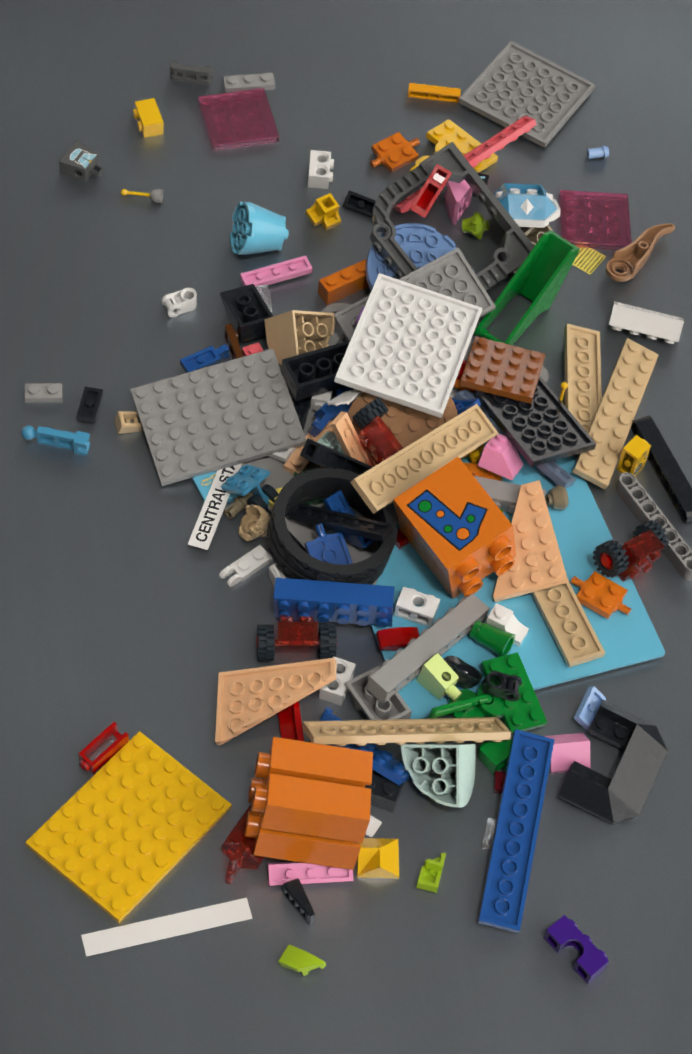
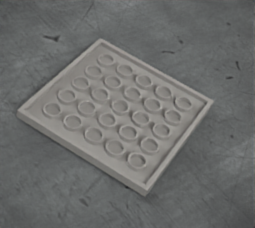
M510 41L459 98V103L505 128L523 116L535 119L537 125L521 136L545 148L591 94L595 84Z

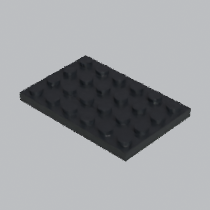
M541 376L539 377L531 404L476 390L475 397L479 398L483 407L531 467L594 450L596 447L595 441Z

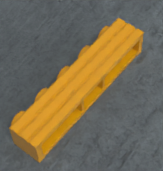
M409 83L407 97L459 103L461 89Z

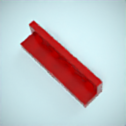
M299 701L277 713L280 738L304 741Z

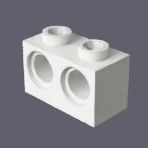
M311 150L308 176L309 188L328 189L329 182L333 181V172H330V169L333 170L334 159H331V152Z
M333 656L337 661L336 671L342 673H336V680L318 689L320 691L319 699L342 706L348 691L345 682L353 679L356 664Z

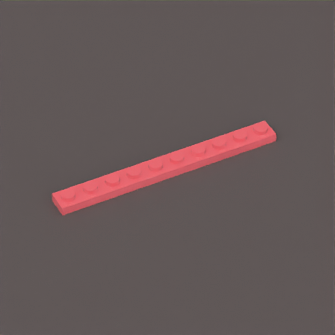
M523 116L465 154L464 157L473 168L476 167L482 160L488 159L493 153L503 149L508 143L517 140L523 133L529 132L531 128L537 125L535 119ZM422 188L398 203L393 210L400 213L409 211Z

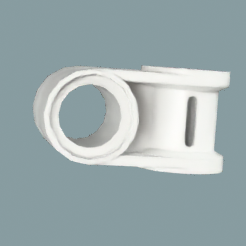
M185 288L165 295L161 302L166 306L169 317H177L180 314L197 308V293L193 288Z

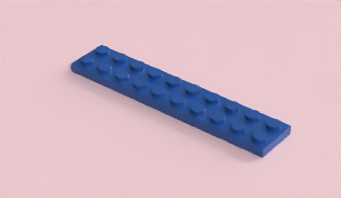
M517 729L513 733L477 923L514 933L520 932L555 739Z

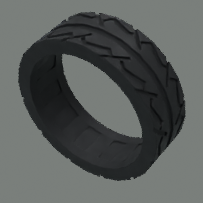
M317 468L306 471L292 478L281 489L275 500L267 529L268 551L273 562L277 564L278 569L285 577L290 579L372 585L383 573L397 540L398 527L396 525H398L392 504L390 503L373 514L350 483L353 479L360 476L352 471L339 468ZM341 490L350 507L357 510L365 518L392 524L394 531L383 542L378 541L377 552L369 558L347 565L331 564L310 556L295 543L287 529L286 514L299 504L311 500H324L336 491Z

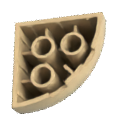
M291 310L265 319L267 345L269 349H274L278 363L282 365V359L328 347L330 336H333L334 313Z

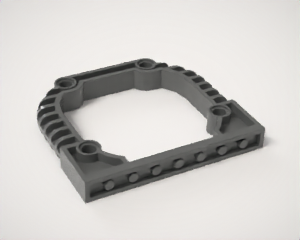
M451 142L380 193L373 207V230L370 234V240L375 251L380 252L386 265L393 269L397 279L417 270V267L394 239L396 228L389 219V214L398 203L422 188L436 164H439L452 172L448 181L460 183L465 180L477 195V199L486 206L488 213L497 220L506 232L502 238V248H498L490 259V265L476 274L487 291L501 280L503 281L515 273L530 254L534 245L456 145ZM377 232H381L384 237L377 235ZM497 257H501L504 262L499 261Z

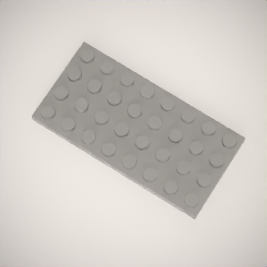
M459 247L398 279L481 307L483 309L480 317L496 308ZM369 296L334 314L337 324L348 341L351 340L357 327L354 323L362 307H365Z

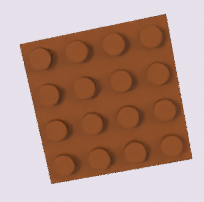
M475 336L460 386L531 404L546 354Z

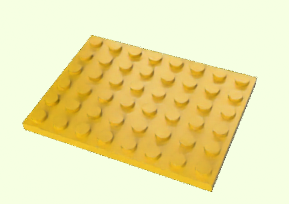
M139 731L25 842V846L115 921L120 923L232 808V804Z

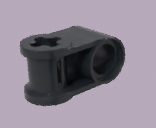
M491 671L483 680L481 688L485 694L503 698L507 701H518L520 698L518 693L519 686L522 684V679L515 675Z

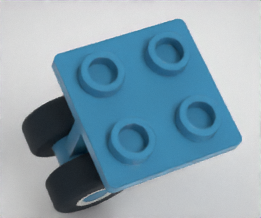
M248 464L242 466L236 474L227 478L226 482L221 485L222 490L242 496L251 491L254 495L247 500V504L250 506L258 505L264 508L267 513L269 500L275 502V498L279 495L271 485L266 484L262 488L259 485L270 475L269 470Z

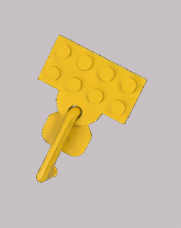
M450 119L426 133V138L436 145L434 153L451 142L456 145L463 156L481 145L479 141ZM493 153L488 159L479 162L474 167V170L478 173L496 163L498 156ZM423 156L416 160L415 166L410 171L418 167L422 161L430 156Z

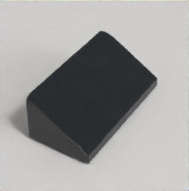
M349 190L343 207L372 218L376 200Z

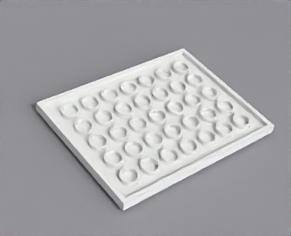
M379 273L334 382L442 418L483 308Z

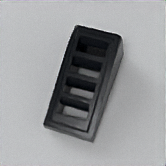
M297 878L284 883L283 894L309 925L313 924L315 913L300 880Z

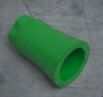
M476 621L470 632L471 638L496 653L499 657L509 653L516 636L513 633L481 621Z

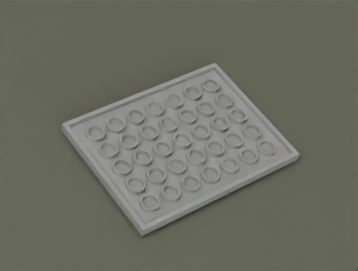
M273 348L130 389L161 486L269 456L273 453L286 451L293 447H300L306 443L303 429L281 374Z

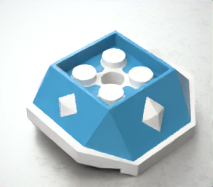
M503 183L493 193L519 227L544 228L549 225V222L560 217L561 209L556 199H553V194L547 193L540 184Z

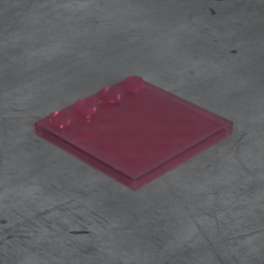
M264 88L198 97V103L212 151L279 142L280 137Z
M560 190L559 204L561 209L562 238L578 248L620 250L632 243L628 194Z

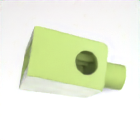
M438 653L423 665L416 681L437 699L441 700L448 695L455 702L462 695V692L455 686L459 679L458 675Z

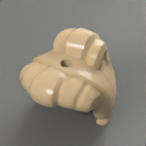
M247 505L246 513L248 515H244L241 518L238 528L239 536L245 541H251L259 536H267L269 514L258 505Z

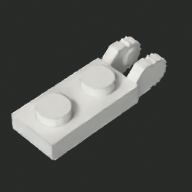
M259 545L230 564V566L225 567L219 573V576L225 579L234 573L235 575L227 581V585L232 587L240 581L243 582L271 563L272 557Z

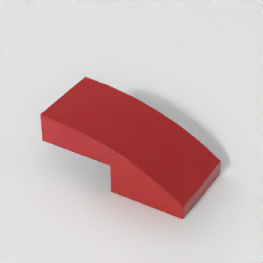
M396 627L378 630L376 636L380 650L398 651L400 647H407V644L413 638L417 639L419 632L417 627Z

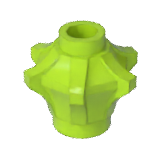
M475 212L472 217L462 221L463 233L472 234L478 239H482L483 233L489 229L488 220H485L479 212Z

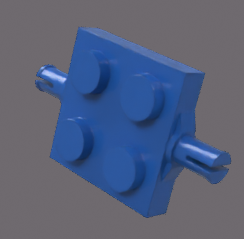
M323 523L316 525L315 528L319 537L304 544L307 554L331 564H352L353 562L342 532L326 534Z

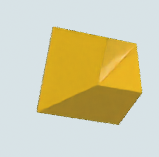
M364 838L363 843H357L361 844L357 858V878L399 879L398 839Z

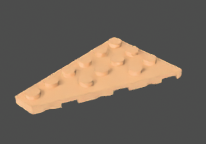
M540 480L523 484L520 488L511 523L514 529L516 557L513 558L515 564L506 573L498 576L493 594L495 602L568 583Z
M335 658L219 672L215 743L223 745L336 680L337 661Z

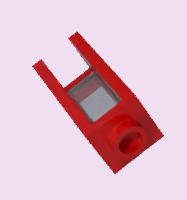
M113 722L78 753L80 767L84 771H90L95 775L96 771L129 742V734L125 732L121 735L118 732L117 723Z

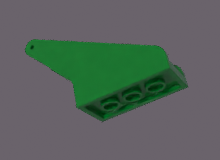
M553 231L544 233L495 301V310L487 313L478 325L474 336L513 346L537 316L550 309L580 248ZM522 294L533 301V303L505 342L501 339L499 340L486 329L515 296Z

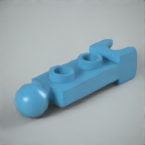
M30 425L23 427L21 430V435L26 440L37 438V443L74 450V454L85 456L88 454L90 442L88 441L89 433L81 431L71 433L69 431L38 426L36 431Z

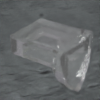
M487 819L481 845L482 849L492 848L496 819Z

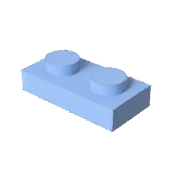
M595 686L588 687L574 716V719L585 730L589 729L602 699L606 700V697Z

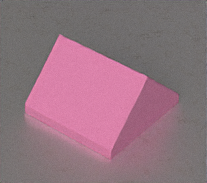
M584 733L544 736L555 739L549 768L551 774L569 772L574 761L591 769L590 740Z

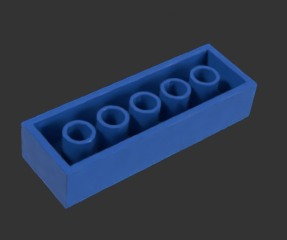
M276 578L273 597L275 618L392 627L394 586Z

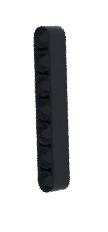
M651 416L632 420L631 430L634 436H639L651 445L647 459L681 520L684 523L691 522L692 488Z

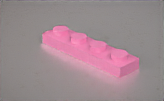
M302 256L241 273L240 280L243 286L254 284L256 288L310 274L313 268L307 256Z
M303 862L268 863L269 886L283 885L297 878L301 884L353 881V870Z

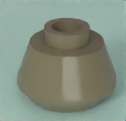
M561 485L550 489L545 496L546 504L550 505L552 509L565 510L568 506V494L565 487Z

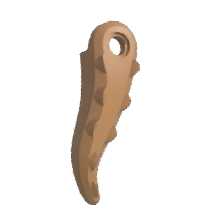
M667 223L652 226L646 229L634 242L615 251L612 259L606 265V274L618 282L633 279L645 265L659 238L672 233L675 230V225ZM615 270H621L623 273H618Z

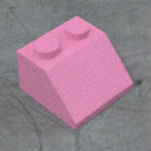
M465 180L460 183L451 181L446 183L448 188L444 194V198H446L445 208L453 225H456L471 203L473 190Z
M501 434L490 439L485 445L478 466L510 480L515 478L524 465L514 444Z

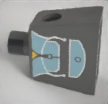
M76 141L59 161L61 174L82 181H87L92 174L100 177L104 171V168L99 166V155L79 141Z

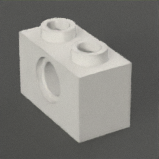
M403 587L396 603L394 616L431 628L439 608L440 599L430 594L418 592L413 588Z

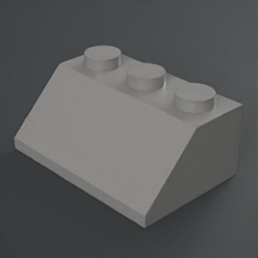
M380 666L345 682L346 687L369 720L410 719L412 711L398 692L383 704L366 689L369 674L374 670L378 671L381 668Z

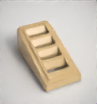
M118 411L114 419L118 434L143 431L141 422L138 423L139 416L137 411Z

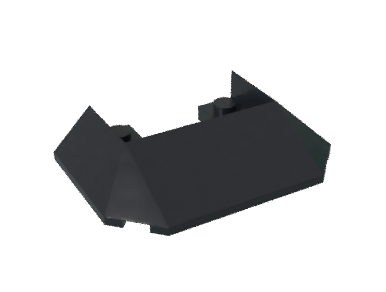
M602 699L587 732L623 750L611 779L574 761L557 797L611 824H616L622 820L634 819L640 816L668 750L657 726Z

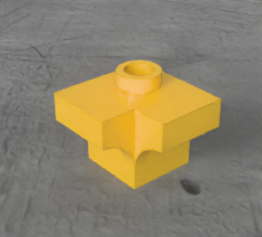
M331 193L316 199L313 206L305 212L314 227L322 224L325 230L340 225L342 221L339 216L340 206Z

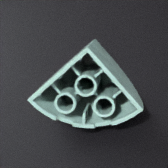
M475 744L401 745L405 768L412 777L413 783L423 794H426L442 805L458 808L466 806L474 787Z

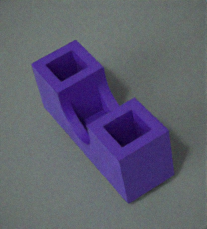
M563 915L546 930L543 939L557 953L565 948H573L578 951L580 958L576 960L573 970L587 984L606 969L609 963L607 955L602 950L597 949L591 938L583 934L572 919H568Z

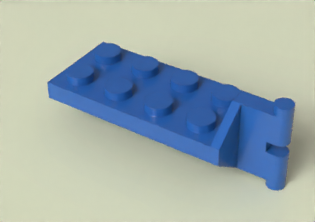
M326 707L319 721L344 720L332 714L333 710ZM367 743L364 746L347 744L346 746L327 744L373 752L372 770L397 785H401L411 778L403 761L396 760L388 751H381L376 748L374 743Z

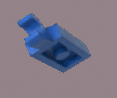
M226 344L217 349L210 346L180 359V365L186 373L221 363V359L230 357L228 353L230 349Z

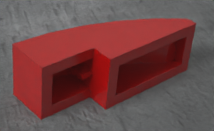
M436 164L411 205L410 210L425 218L451 177L452 172Z

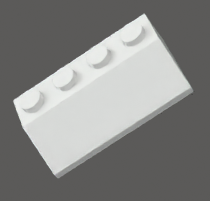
M615 301L609 320V325L612 326L611 329L622 331V328L627 329L630 334L639 335L640 333L647 334V338L657 340V337L664 338V342L674 344L675 341L679 342L684 324V319L681 317Z

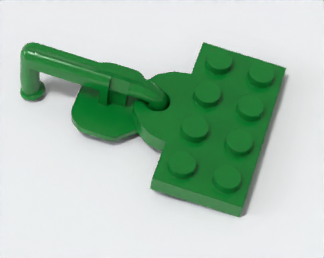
M518 652L482 661L480 664L485 678L491 671L520 677L522 684L519 686L518 693L520 698L518 701H507L503 698L485 694L481 686L478 688L477 693L469 689L460 690L462 695L455 702L449 697V704L432 708L425 718L435 719L453 713L455 718L485 717V715L503 718L505 726L511 731V735H513L515 729L528 731L546 726L548 723Z

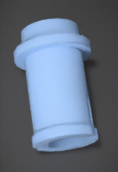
M605 145L599 148H588L587 157L588 159L601 157L606 159V157H609L608 146L605 147Z

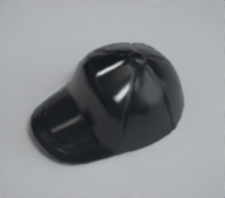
M456 656L444 658L445 662L459 677L456 684L462 688H473L479 684L483 676L478 669Z

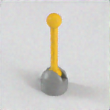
M155 189L151 193L121 190L123 196L127 194L150 197L155 203H162L163 189Z

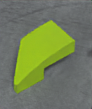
M441 853L439 857L433 860H425L424 866L421 867L416 888L437 893L446 853Z
M289 944L278 961L281 967L298 973L302 972L303 976L308 975V971L318 967L321 969L326 967L325 961Z

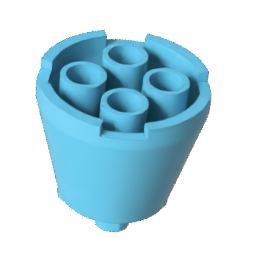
M239 202L232 215V220L234 221L233 233H230V246L233 253L249 255L281 251L284 239L286 240L289 235L285 224L286 217L251 202Z

